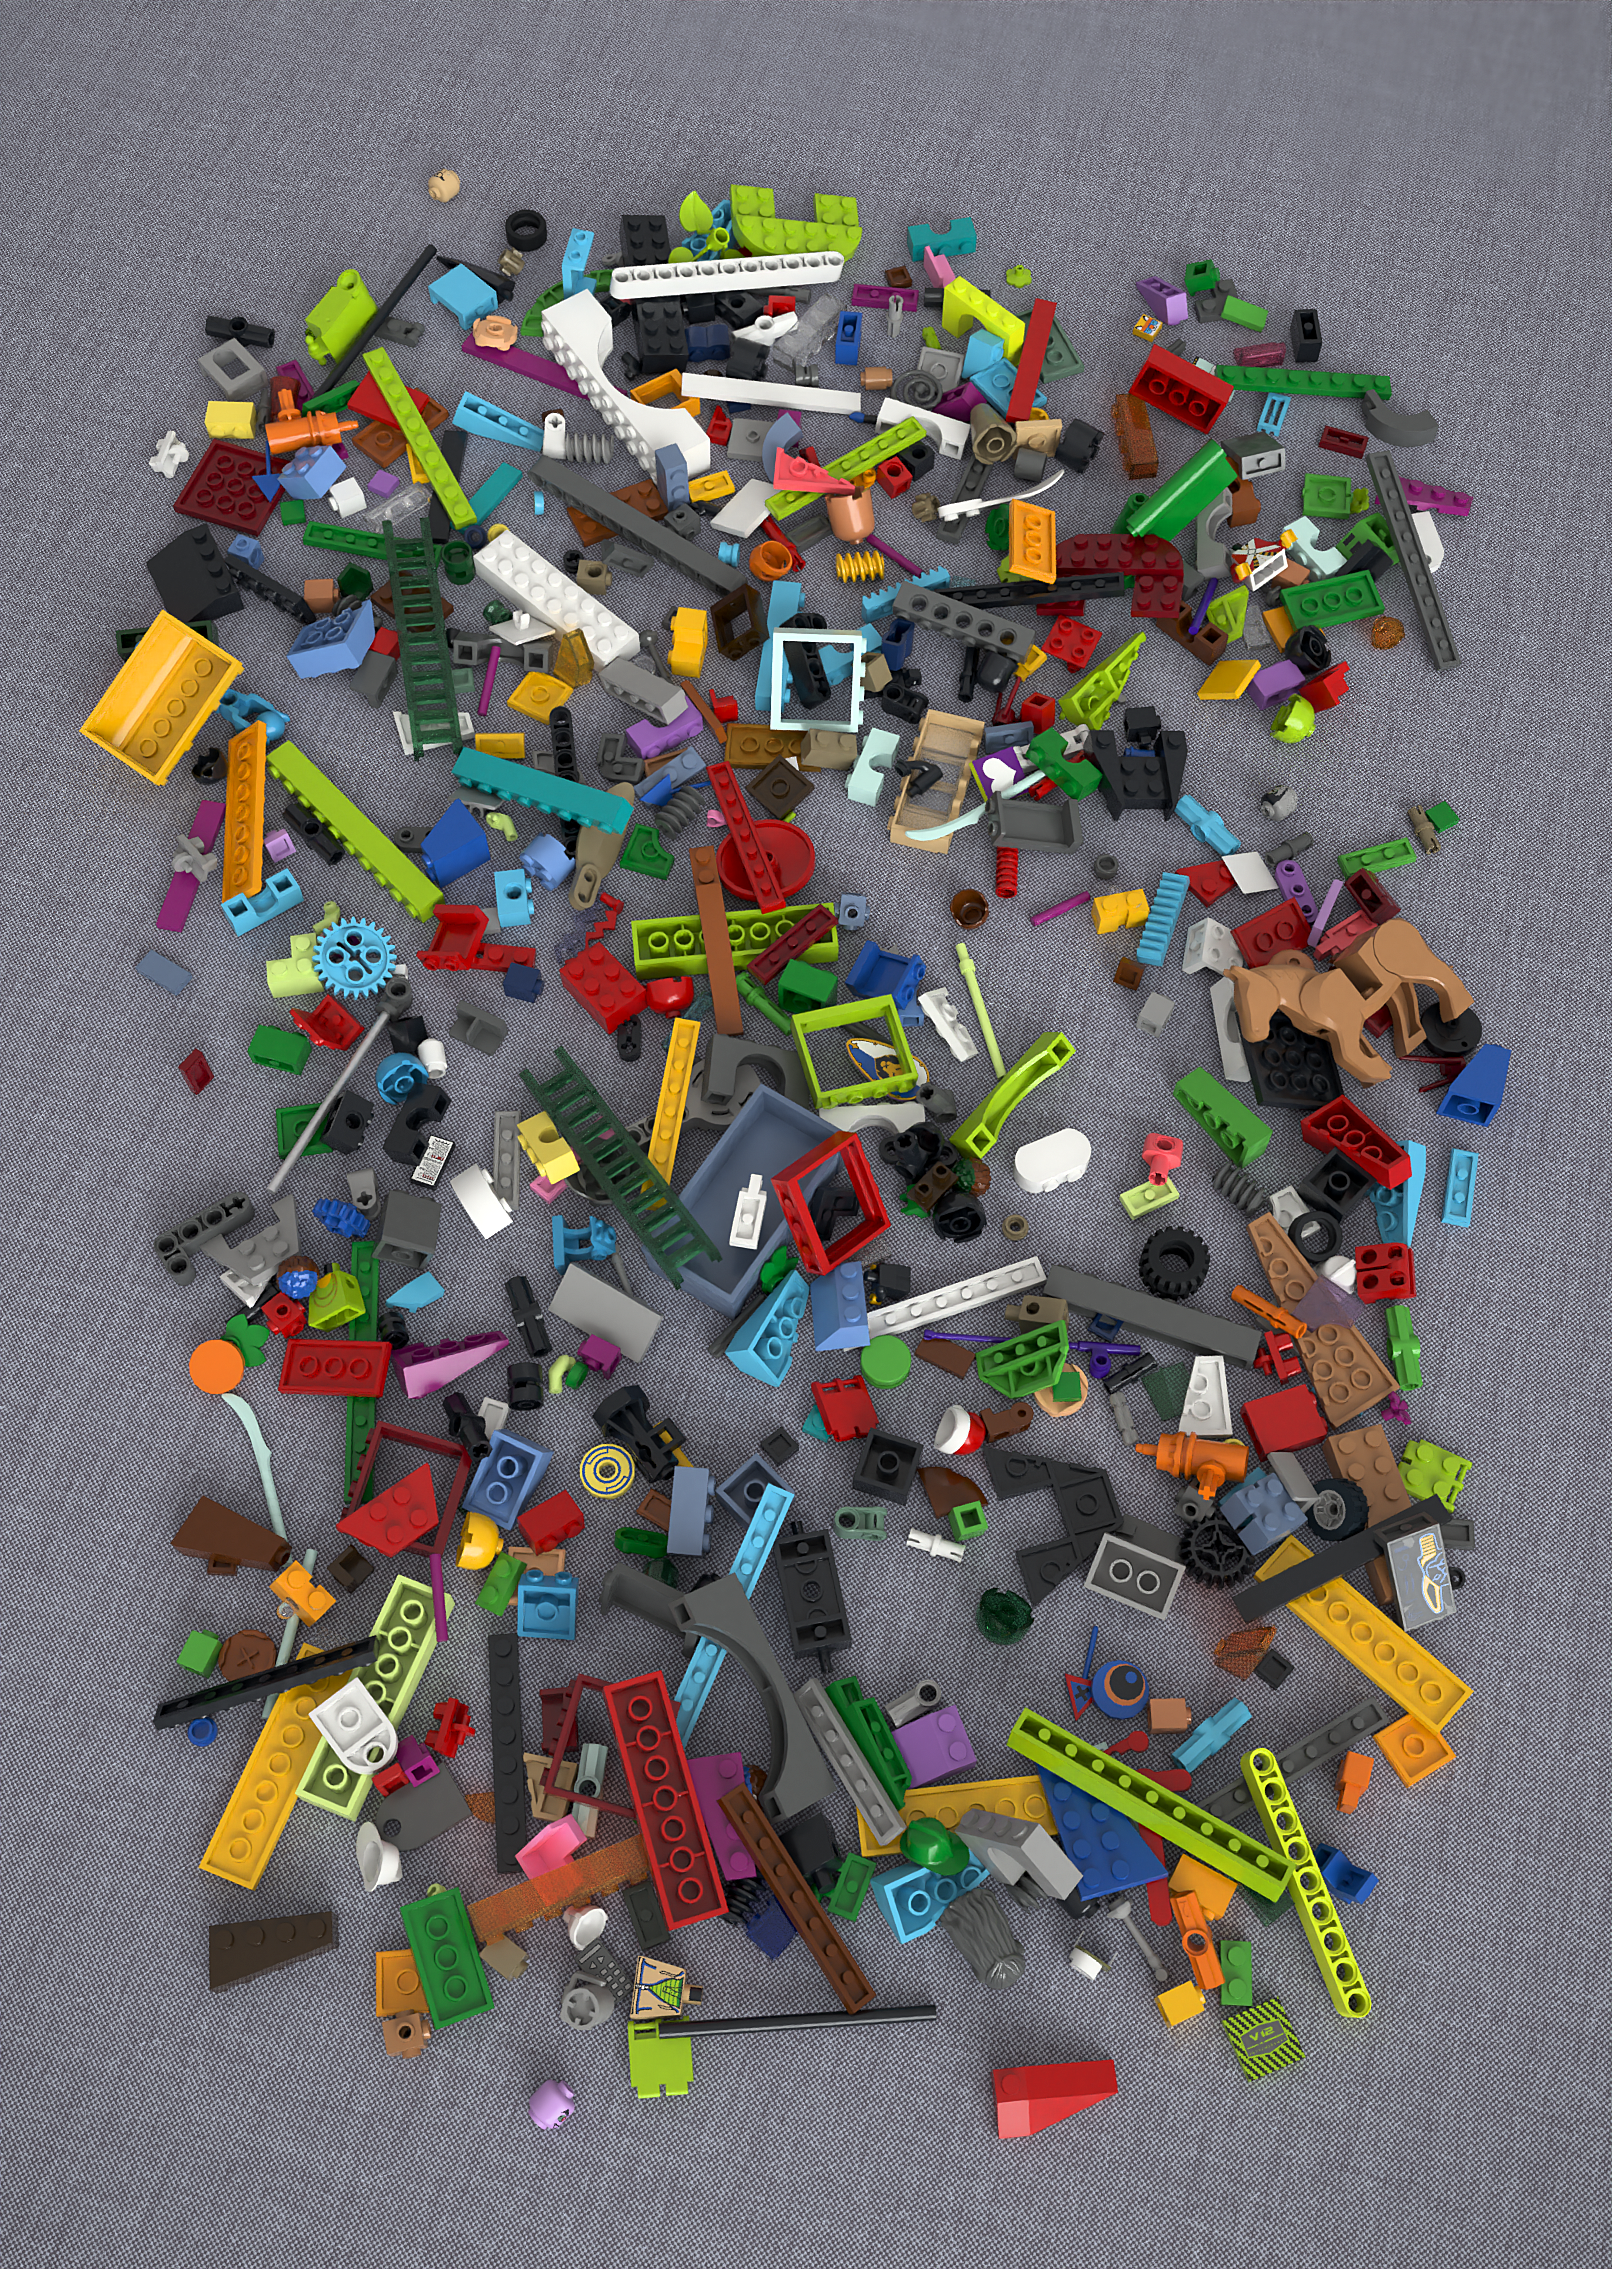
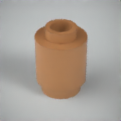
M886 366L865 367L864 372H860V385L865 386V390H887V387H892V368L886 369Z

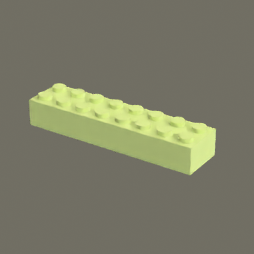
M399 1574L369 1637L376 1635L380 1642L378 1660L367 1667L354 1668L347 1682L348 1684L356 1677L359 1678L391 1722L396 1732L437 1645L432 1587ZM444 1592L446 1619L448 1621L455 1602L450 1594ZM322 1735L295 1794L305 1802L355 1822L373 1784L371 1778L376 1776L377 1773L364 1775L351 1771L344 1765ZM380 1747L372 1748L368 1753V1760L372 1763L379 1762L384 1755L383 1749Z

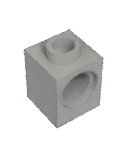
M1152 991L1139 1013L1136 1028L1159 1038L1173 1013L1175 1002L1163 994H1157Z

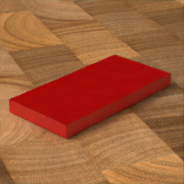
M288 1338L277 1391L281 1394L382 1398L392 1344L380 1341Z

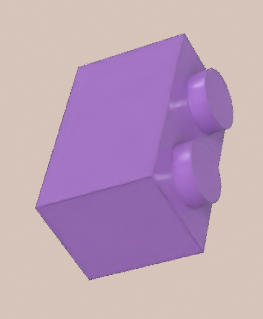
M1288 659L1283 662L1278 661L1264 670H1258L1246 690L1261 711L1287 700L1294 693L1299 695L1298 689L1304 686L1306 678L1298 667Z

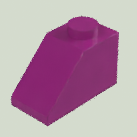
M968 382L943 393L941 402L932 408L931 412L965 423L970 421L971 410L978 404H986L987 400L971 382Z

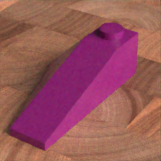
M501 1331L468 1335L461 1342L449 1340V1338L440 1339V1344L425 1347L424 1342L414 1343L397 1350H391L390 1359L401 1390L408 1399H420L427 1396V1393L440 1389L509 1345V1339Z

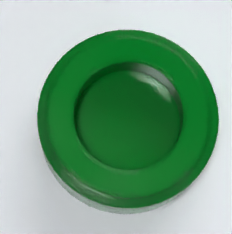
M580 1361L576 1362L566 1378L565 1385L574 1390L578 1389L588 1374V1365Z

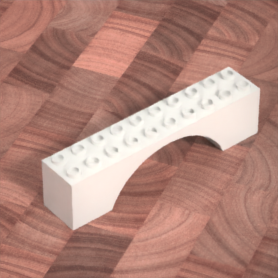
M588 289L541 311L544 346L548 351L551 350L557 363L565 367L571 380L575 379L581 393L588 395L593 408L601 412L605 423L613 427L617 438L624 441L629 453L636 456L641 468L644 471H648L656 486L658 485L655 450L674 443L678 445L687 462L688 480L710 469V438L685 408L662 409L637 403L621 394L607 380L602 368L608 355L613 351L611 317Z

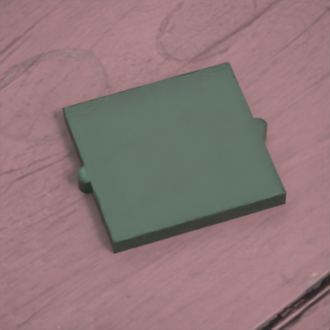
M1183 1362L1165 1369L1161 1367L1158 1372L1141 1379L1162 1422L1182 1414L1190 1379Z

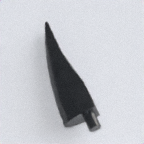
M436 256L437 260L450 270L459 264H463L496 291L498 305L505 299L508 301L513 299L514 294L512 291L515 287V282L465 261Z

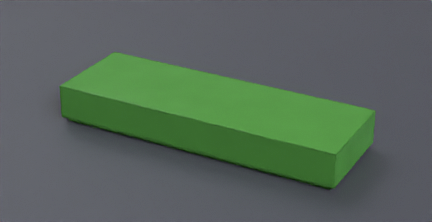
M1405 837L1340 855L1337 862L1347 881L1361 868L1376 873L1415 862L1417 856L1408 838Z

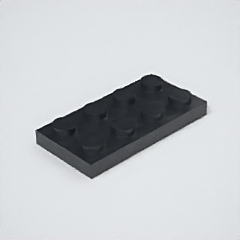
M230 553L225 558L224 562L229 567L228 572L238 580L236 583L243 590L249 591L250 589L263 602L268 600L280 612H289L290 616L300 624L305 622L310 625L316 622V616L302 596Z

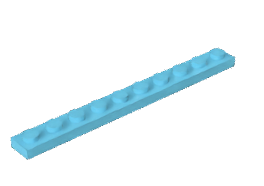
M769 1483L728 1574L736 1573L748 1601L794 1497V1494ZM702 1636L674 1698V1701L681 1703L676 1724L683 1749L687 1745L727 1652L718 1644Z

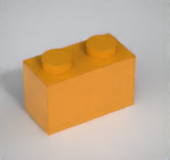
M1185 1854L1179 1857L1168 1880L1170 1896L1185 1890H1196L1205 1920L1211 1922L1213 1919L1218 1921L1223 1917L1238 1885L1236 1882Z

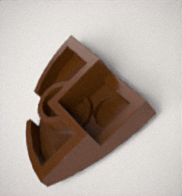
M923 1467L917 1470L925 1496L929 1499L935 1519L947 1516L954 1507L979 1500L982 1507L988 1505L983 1492L967 1476L964 1477L945 1467Z

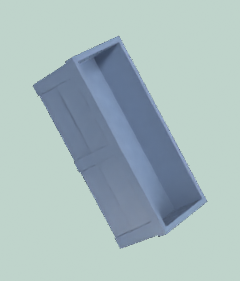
M761 1083L641 1247L650 1271L734 1321L740 1315L742 1307L761 1282L760 1273L764 1263L771 1260V1256L777 1248L783 1245L788 1247L793 1239L771 1178L830 1136L843 1130ZM840 1151L797 1181L809 1212L812 1209L817 1188L827 1187L834 1176L838 1175L845 1164ZM751 1174L762 1175L761 1191H767V1201L757 1250L729 1244L739 1192L742 1191V1187L749 1188Z

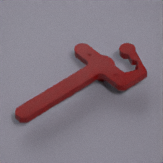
M1133 1731L1129 1737L1102 1752L1109 1756L1113 1753H1119L1122 1756L1131 1750L1136 1753H1143L1149 1747V1738L1143 1731ZM1147 1768L1135 1770L1173 1793L1185 1792L1192 1786V1777L1184 1769L1154 1772ZM1138 1823L1140 1836L1166 1869L1162 1836ZM1168 1877L1146 1883L1150 1917L1158 1926H1168L1173 1919L1172 1906L1169 1899Z

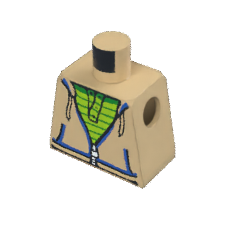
M638 1956L630 2018L635 2021L681 2018L683 2003L701 2005L703 1986L686 1984V1969L644 1956Z

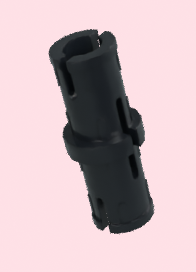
M1147 1352L1134 1362L1122 1365L1121 1370L1103 1379L1102 1383L1106 1391L1111 1395L1129 1383L1134 1384L1138 1382L1139 1377L1157 1367V1362Z

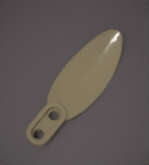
M622 782L605 791L625 798L633 807L635 793L630 783ZM629 820L622 835L614 832L609 835L601 832L595 826L591 825L590 828L581 825L576 843V873L568 893L569 902L576 910L583 911L594 904L601 879L607 876L619 855Z

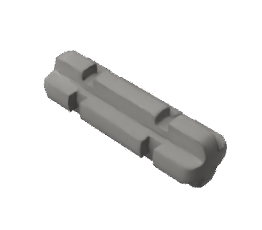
M1117 1392L1111 1394L1109 1401L1111 1407L1114 1408L1113 1413L1119 1431L1123 1432L1121 1436L1125 1446L1138 1443L1139 1437L1137 1431L1134 1430L1135 1425L1129 1407L1125 1405L1127 1401L1124 1393Z

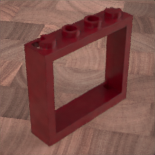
M378 1420L376 1428H370L365 1444L370 1446L367 1455L361 1454L356 1470L361 1471L358 1481L352 1480L348 1492V1497H351L352 1500L349 1508H343L339 1522L360 1508L382 1438L460 1460L434 1546L414 1541L402 1550L429 1558L431 1554H441L442 1559L472 1460L464 1445Z
M578 1673L576 1680L570 1679L565 1695L571 1698L568 1709H561L557 1726L562 1727L559 1739L554 1737L552 1739L548 1755L552 1756L553 1760L550 1769L544 1767L539 1785L544 1786L543 1794L637 1821L634 1809L554 1786L583 1688L602 1693L604 1686L615 1684ZM670 1700L676 1720L681 1703Z

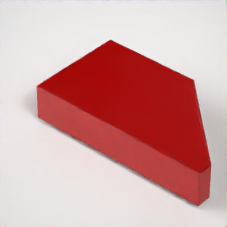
M719 405L715 408L706 434L710 438V443L727 446L733 424L722 412V408Z

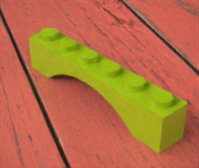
M1043 1032L948 1139L955 1145L963 1158L976 1157L977 1159H982L996 1143L1003 1123L1015 1106L1040 1082L1061 1069L1075 1053L1076 1050L1062 1032Z

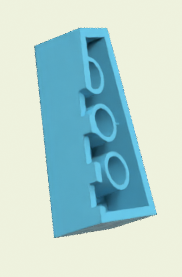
M724 199L711 212L713 224L709 230L722 227L728 231L730 240L727 243L728 247L726 248L728 250L734 247L737 240L732 230L730 201ZM695 231L690 238L687 237L682 242L681 247L688 248L693 256H696L707 246L706 239L710 234L698 235L697 231ZM708 250L696 261L720 260L721 250L717 252Z

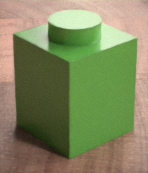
M980 1500L954 1507L947 1515L956 1542L981 1536L988 1529Z
M203 1629L202 1633L192 1630L176 1662L183 1669L209 1679L223 1646L218 1640L219 1636Z

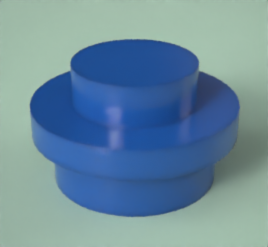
M209 1717L194 1719L188 1727V1738L194 1745L199 1747L210 1745L217 1737V1724Z

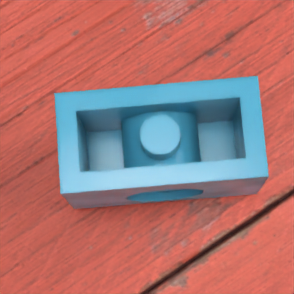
M524 869L494 872L497 909L501 928L531 924L530 914H535L533 899H528V893H532L531 878H526Z

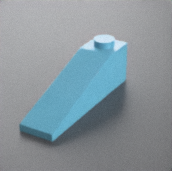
M465 391L457 407L452 424L472 434L540 452L543 446L544 430Z

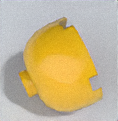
M470 1511L466 1514L460 1536H462L460 1546L458 1545L455 1566L467 1570L482 1569L492 1562L495 1555L500 1554L504 1539L499 1538V1528L490 1517Z

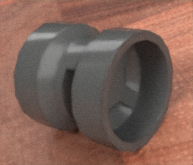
M810 364L809 367L795 365L796 386L804 387L810 385L811 387H819L818 365Z

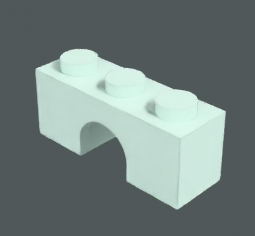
M1306 516L1283 528L1282 533L1292 529L1298 538L1285 551L1295 559L1297 564L1311 570L1309 576L1313 582L1336 577L1334 574L1347 562L1335 547L1327 551H1318L1313 548L1316 546L1320 531Z
M872 727L869 736L864 737L861 746L863 751L861 755L857 754L853 764V769H855L853 775L849 774L846 779L845 788H848V799L876 806L883 790L884 774L876 772L872 768L876 766L892 768L899 751V735Z

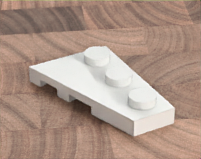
M393 711L405 755L475 738L469 713L439 712L437 715H424V712H414V715L402 714V712Z
M946 987L924 993L918 998L921 1003V1009L928 1017H931L936 1025L935 1028L938 1034L946 1039L953 1056L963 1062L978 1054L966 1027L956 1020V1015L959 1014L954 1005L950 1006L945 998L949 995Z
M1223 1356L1195 1357L1177 1432L1185 1431L1187 1432V1437H1190L1191 1432H1195L1198 1439L1231 1438L1233 1435Z

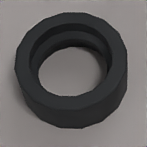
M523 209L514 212L507 218L505 230L510 246L519 251L530 252L544 245L547 240V227L544 217L539 212ZM524 226H532L538 229L529 235L515 233L517 229Z
M1322 1211L1307 1212L1298 1216L1289 1226L1287 1234L1309 1263L1327 1261L1335 1256L1341 1248L1343 1240L1342 1229L1338 1221L1329 1213ZM1311 1221L1320 1222L1328 1232L1329 1240L1327 1247L1318 1253L1310 1252L1302 1242V1229L1305 1224Z

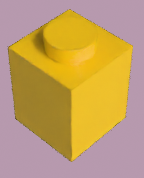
M1191 1980L1154 1998L1167 2028L1177 2025L1205 2010L1202 2005L1206 2003L1204 1995L1198 1985L1193 1986Z

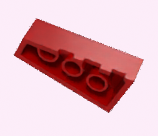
M1343 1094L1300 1121L1304 1142L1325 1154H1328L1336 1146L1377 1179V1183L1391 1190L1412 1177L1410 1155Z

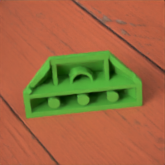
M1059 1320L975 1353L979 1379L1014 1400L1058 1384L1069 1349L1065 1321Z

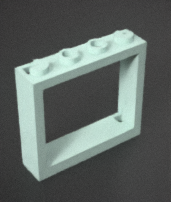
M774 627L771 729L809 731L812 728L832 732H858V725H863V710H859V701H864V686H860V677H865V662H861V653H866V638H862V630ZM783 640L854 643L851 721L781 719Z

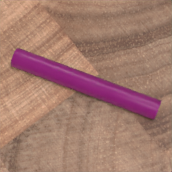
M873 534L867 537L866 541L914 576L919 579L921 578V573L924 572L921 568Z
M492 646L477 711V714L480 716H486L501 652V648L497 646Z
M441 1554L429 1555L436 1640L437 1642L448 1641Z

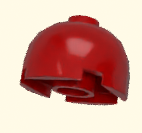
M682 976V982L673 980L672 977L647 983V986H643L646 989L645 1002L647 1006L657 1014H665L666 1019L680 1017L681 1011L688 1009L693 1002V978Z

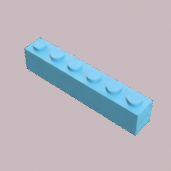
M773 580L767 618L770 638L763 643L755 693L756 710L771 711L774 627H779L780 624L793 615L803 613L799 611L800 607L805 606L806 593H802L801 583ZM784 647L781 692L782 713H784L785 703L790 704L791 689H788V684H793V676Z

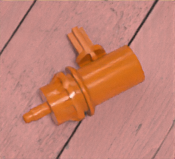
M281 389L282 391L278 392L281 411L278 413L279 422L265 424L272 455L297 451L302 447L332 446L333 444L342 443L340 432L359 427L358 421L338 422L336 412L325 413L318 410L315 411L316 415L312 416L311 411H308L307 417L301 418L300 410L295 409L292 391Z
M1179 1431L1173 1435L1161 1433L1158 1445L1138 1443L1135 1447V1451L1138 1453L1157 1457V1470L1168 1471L1175 1478H1181V1475L1185 1474V1480L1187 1481L1193 1475L1197 1476L1200 1482L1198 1494L1204 1495V1500H1209L1210 1496L1215 1497L1217 1487L1223 1485L1225 1480L1244 1483L1246 1479L1249 1446L1198 1439L1195 1432H1191L1190 1437H1187V1432Z

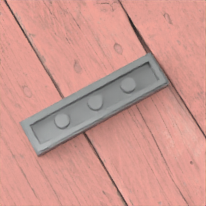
M495 1111L494 1182H492V1186L500 1199L504 1197L512 1210H519L521 1145L517 1136L521 1134L517 1124L522 1122L521 1111Z

